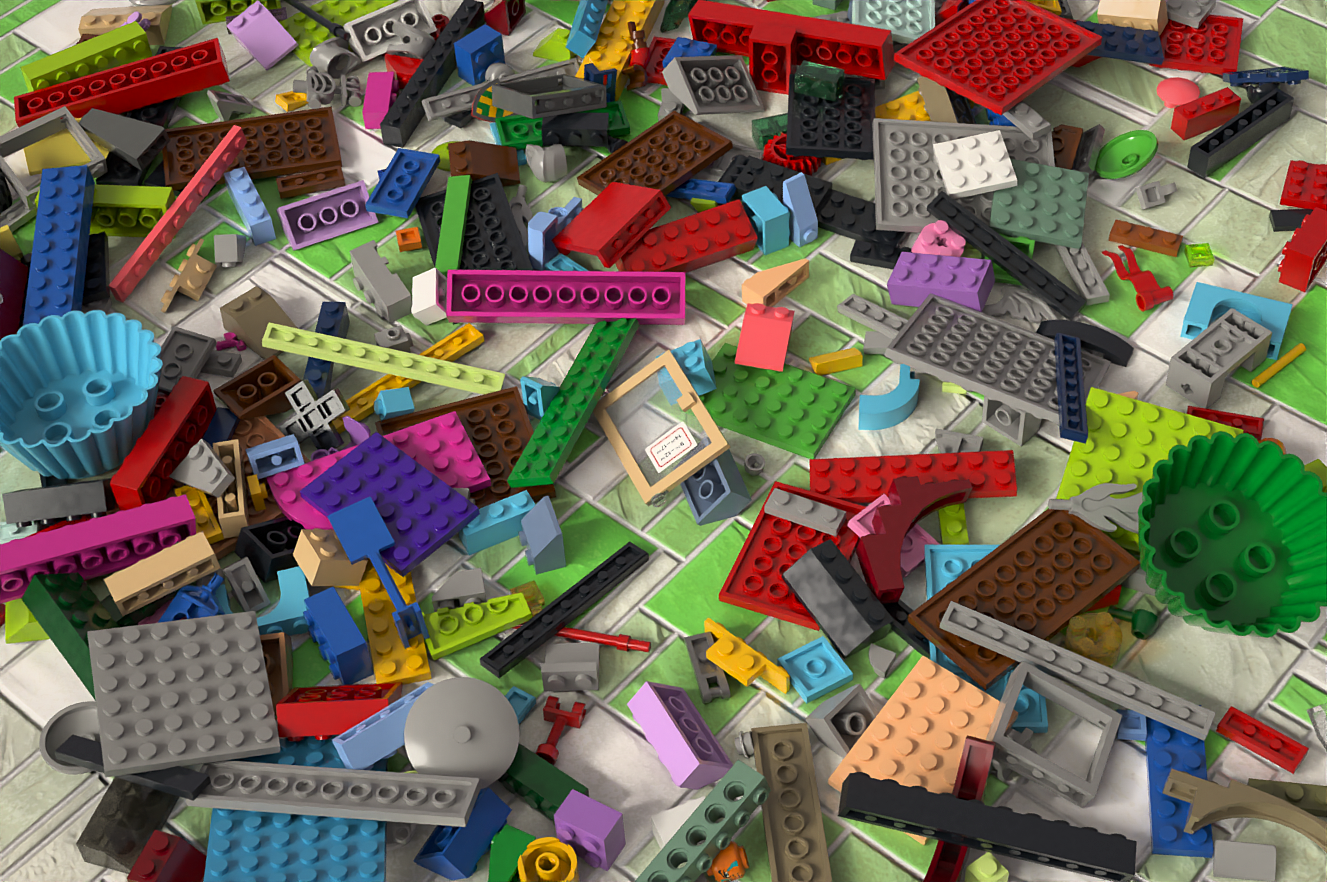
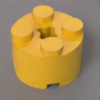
M543 837L536 839L527 845V849L522 856L520 854L518 859L520 882H580L577 857L574 849L569 844L567 846L560 842L557 838Z

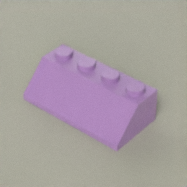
M364 180L279 207L276 210L284 234L293 251L378 223L376 214L366 211L365 204L369 199V194Z
M646 681L627 703L633 713V719L640 724L646 734L647 741L653 745L658 753L659 760L667 767L672 775V781L678 787L698 790L723 778L733 766L683 688Z

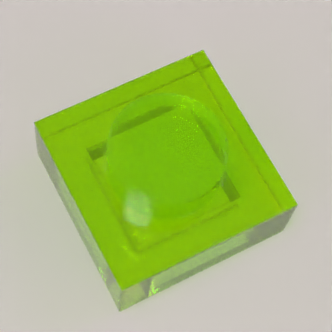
M1209 243L1185 245L1184 253L1189 267L1213 266L1214 257Z

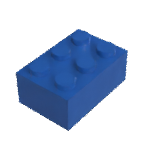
M334 586L304 599L306 611L303 612V615L309 626L307 628L309 635L314 643H319L318 650L324 661L328 660L331 664L329 665V670L334 680L340 679L342 685H352L374 675L367 643Z

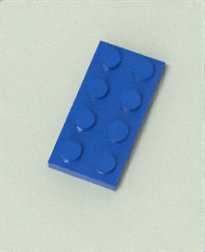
M398 148L366 202V211L409 218L439 165L440 156L433 153Z

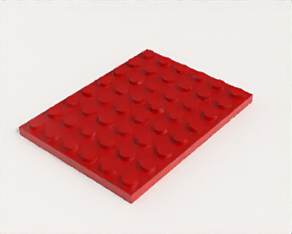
M976 0L894 54V61L974 101V103L1002 115L1101 45L1103 37L1026 0Z

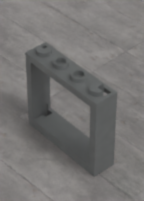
M567 74L493 84L492 106L531 119L607 107L606 86ZM562 78V85L558 84V79Z

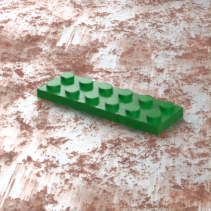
M621 101L607 102V107L579 111L582 113H609V135L621 136L630 134V125ZM522 115L495 118L500 144L502 146L514 147L516 150L526 149L528 144L542 147L541 128L543 117L531 119Z

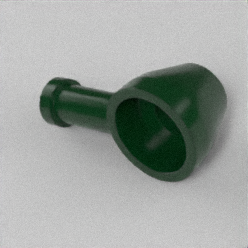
M1110 605L1107 612L1108 618L1130 622L1132 635L1142 640H1146L1158 628L1160 623L1158 616L1144 609L1130 612Z

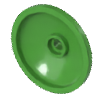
M1134 130L1117 136L1100 149L1095 171L1099 176L1106 179H1121L1138 173L1152 161L1157 152L1158 140L1156 136L1147 130Z

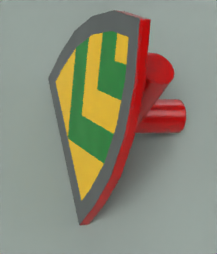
M498 78L483 86L472 104L471 116L483 121L495 122V118L519 114L492 106V85L501 83Z

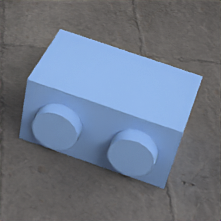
M294 434L245 449L253 475L257 474L258 479L305 464Z

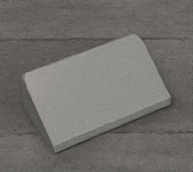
M1226 840L1215 841L1213 847L1214 877L1275 882V845Z

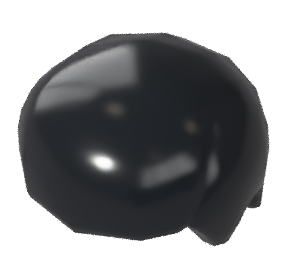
M1266 83L1257 87H1253V85L1247 86L1248 100L1254 104L1274 89H1280V83Z

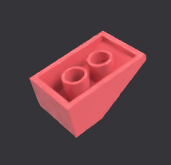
M748 303L744 314L735 364L783 372L795 311L788 310L785 307L775 308L761 303Z

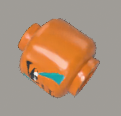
M731 841L728 847L721 850L713 859L711 867L707 870L708 876L714 875L717 882H730L744 877L745 869L749 868L744 846H738L735 841Z

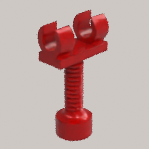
M554 696L547 698L546 705L543 708L544 721L553 722L554 724L546 743L540 744L535 754L553 766L555 765L559 755L556 746L564 726L580 729L587 710L584 709L585 703L575 702L572 712L559 710L561 703H558L560 698Z

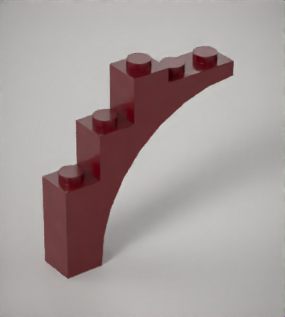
M901 476L893 479L887 493L891 505L877 507L872 520L875 534L861 536L856 549L866 585L881 604L898 602L905 588L901 574V548L906 535L919 521L929 514L947 506L966 503L972 490L969 479H954L940 483L928 482L922 485L918 476Z
M967 735L952 792L956 798L966 801L974 799L984 802L985 790L996 746L995 742ZM938 840L923 882H960L962 871L969 857L970 848Z

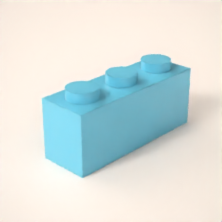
M527 490L480 508V515L458 532L459 538L469 555L519 536L518 532L522 531L521 519L535 506Z

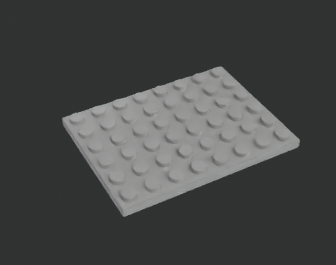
M874 118L872 125L876 230L921 232L928 224L938 221L936 217L927 211V205L941 191L946 194L947 191L933 151V144L1000 130L1010 159L1055 167L1052 131L1032 140L1018 127ZM993 191L954 199L989 226Z
M930 293L886 348L884 357L890 358L894 363L908 365L920 373L931 374L943 382L957 384L966 391H975L985 395L989 400H998L1008 404L1015 410L1029 412L1038 419H1047L1059 426L1055 345L1053 339ZM1081 350L1086 402L1090 388L1098 389L1109 369L1111 361Z

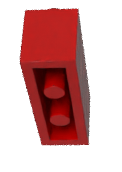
M1226 87L1174 108L1171 129L1185 141L1222 126L1238 115L1241 98L1230 88Z

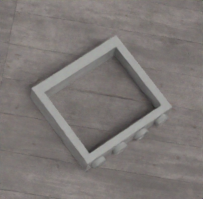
M66 106L0 136V169L29 210L36 207L34 200L40 186L27 191L3 159L8 155L67 128L90 158L91 162L84 165L88 166L93 179L108 172L105 157Z
M1022 661L1009 677L986 740L995 742L998 747H995L993 760L1083 808L1096 796L1122 715L1112 710L1109 706L1088 697L1085 693L1064 684L1061 680L1042 672L1034 665ZM1022 685L1103 729L1086 780L1004 736Z

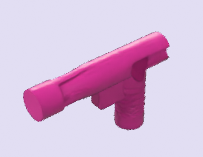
M231 332L225 333V340L217 341L215 346L217 351L229 347H237V350L240 352L247 348L242 340L238 341L237 336Z

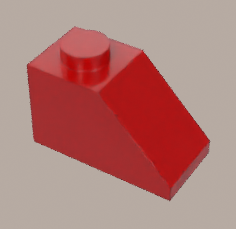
M385 54L384 56L387 72H394L395 80H399L400 89L405 88L423 59Z

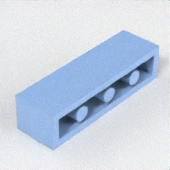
M245 167L223 173L228 193L254 245L257 246L275 240L276 236L272 219Z
M425 683L332 739L346 769L370 770L378 760L382 758L387 759L398 752L397 749L405 745L404 729L411 707L418 697L434 684Z

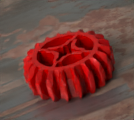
M781 132L780 136L774 135L773 139L768 140V144L764 148V161L812 176V173H817L818 168L821 167L822 158L786 155L787 134Z

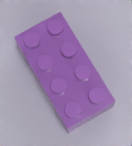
M901 252L887 282L891 304L920 307L931 293L982 312L994 285L995 277L991 260Z

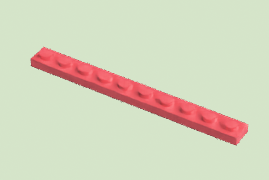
M234 125L108 285L117 301L124 302L133 292L139 281L146 275L153 263L158 260L163 250L171 243L187 219L195 212L201 201L208 195L225 170L245 147L247 140L241 127Z

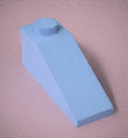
M801 172L783 181V206L789 209L791 215L789 219L791 233L789 239L799 248L818 238L817 216L805 175Z

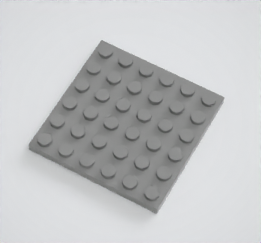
M255 611L87 631L105 777L280 753L279 736Z

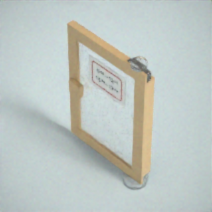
M667 350L610 392L605 388L593 410L595 417L648 507L650 505L654 507L663 506L667 501L665 495L731 448L670 350Z

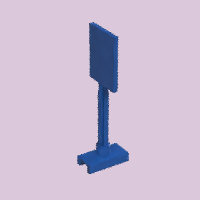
M367 497L328 515L327 517L351 564L353 565L366 558L371 560L397 610L392 613L404 648L410 647L408 640L422 634L424 639L429 638L418 603L406 605L380 555L381 551L394 546L395 542L372 498Z

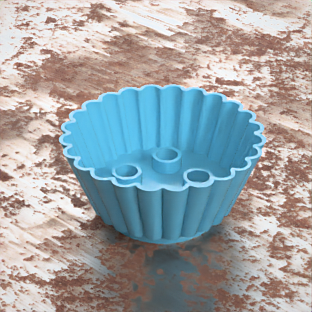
M92 310L86 314L81 311H70L62 317L58 315L47 316L39 324H26L18 330L17 334L2 338L0 340V446L30 470L38 471L41 475L47 477L54 475L58 479L93 477L123 463L125 457L130 454L137 439L143 435L150 420L154 418L163 366L160 359L161 346L154 343V333L150 330H142V323L138 320L126 321V317L121 313L106 315L102 310Z

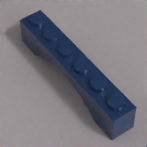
M322 302L315 332L346 339L350 324L346 302ZM308 357L303 380L309 381L317 397L320 399L331 391L334 362Z

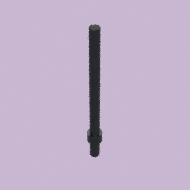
M284 0L327 28L335 37H341L345 41L350 39V33L345 31L343 26L338 23L329 21L298 0Z

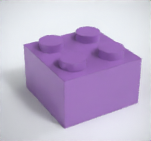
M574 789L571 790L554 814L557 839L567 846L569 844L574 849L576 856L584 859L590 866L594 868L600 867L608 871L626 845L623 814Z

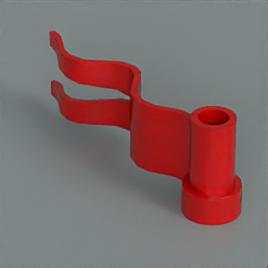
M1123 245L1118 246L1119 250L1123 251L1126 255L1130 273L1125 269L1118 254L1108 252L1107 250L1102 251L1103 255L1109 256L1112 259L1121 280L1129 279L1138 293L1136 295V303L1141 311L1150 310L1154 305L1173 299L1174 294L1171 287L1161 288L1151 271H1141L1139 269L1135 255L1130 248Z

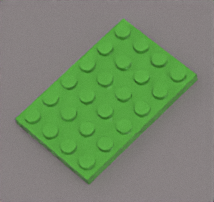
M724 343L712 360L717 389L699 396L717 426L808 459H815L856 395V388L785 363L783 372L735 364L738 347ZM691 408L686 412L681 409V413L697 418Z

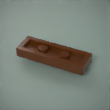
M341 165L276 179L280 199L345 186Z

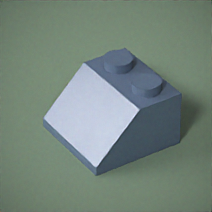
M545 496L521 519L522 531L518 532L522 547L527 546L528 549L525 550L528 566L533 565L536 575L566 567L562 532L550 498Z

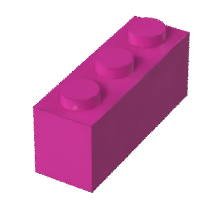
M369 72L362 111L365 129H381L380 123L396 101V93H399L400 88L399 80H395L394 72Z

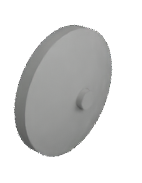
M469 677L446 679L425 690L411 707L404 729L405 748L408 758L418 774L480 778L481 789L497 781L514 760L519 743L517 716L508 699L489 683Z

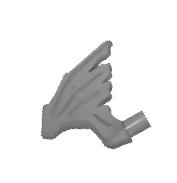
M1004 286L1001 289L1003 297L998 303L985 305L982 313L990 316H1005L1006 312H1008L1013 319L1023 321L1026 318L1029 322L1038 324L1042 321L1041 315L1047 320H1058L1049 305L1042 299L1029 293L1030 290Z

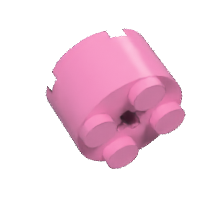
M938 220L936 223L928 224L922 229L911 248V252L961 257L966 241L962 236L954 232L945 221Z

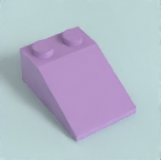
M259 1L250 5L248 9L226 25L235 39L266 70H269L298 46V43Z

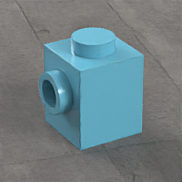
M409 387L382 390L374 401V410L376 415H379L380 420L413 413L415 409Z

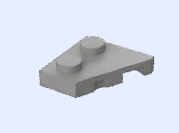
M942 429L935 430V439L939 453L981 452L983 437Z

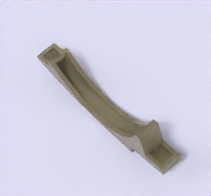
M1171 768L1162 793L1191 803L1184 832L1193 834L1202 827L1224 819L1257 818L1289 827L1312 840L1327 853V822L1281 798L1231 779L1228 787H1224L1214 781H1207L1192 776L1187 772Z

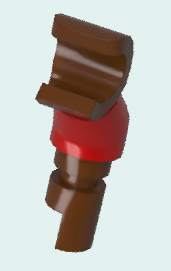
M632 21L627 23L630 40L634 43L632 44V51H630L629 67L621 70L623 75L628 74L630 84L627 86V91L646 86L648 77L645 69L651 61L650 48L647 47V43L643 40L645 39L644 30L636 31L635 22Z

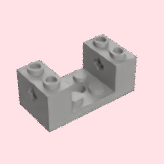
M1231 308L1171 357L1166 386L1199 407L1208 409L1221 398L1225 377L1239 365L1252 372L1266 360L1272 332Z

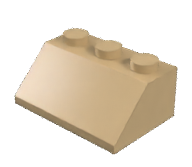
M1166 0L1099 1L1097 13L1099 24L1153 30L1159 32L1160 36L1168 23Z

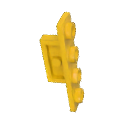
M710 618L704 621L705 632L711 631L714 644L706 650V658L746 687L761 676L785 694L790 690V675L783 667L776 666L762 652L752 649L742 638L736 637L727 631L721 623H716Z

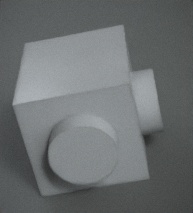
M401 325L374 334L376 346L411 353L410 347L413 346L412 338L409 333L405 334Z

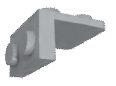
M597 643L548 644L545 647V663L541 665L544 691L599 690V645Z

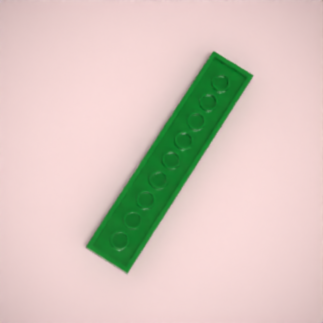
M621 318L610 322L600 321L594 325L560 385V391L554 396L508 477L507 482L511 488L554 484L640 324L637 318Z

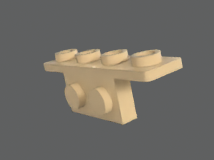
M200 238L197 245L192 243L186 254L190 257L189 260L183 259L178 268V271L181 272L180 276L175 274L169 285L173 288L172 291L166 290L160 301L164 303L161 312H166L177 291L197 302L200 299L217 267L214 263L197 255L204 242L202 238Z

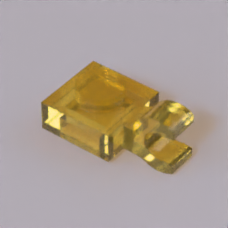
M534 580L510 589L511 595L523 593L533 617L543 610L541 606L545 605L544 597Z

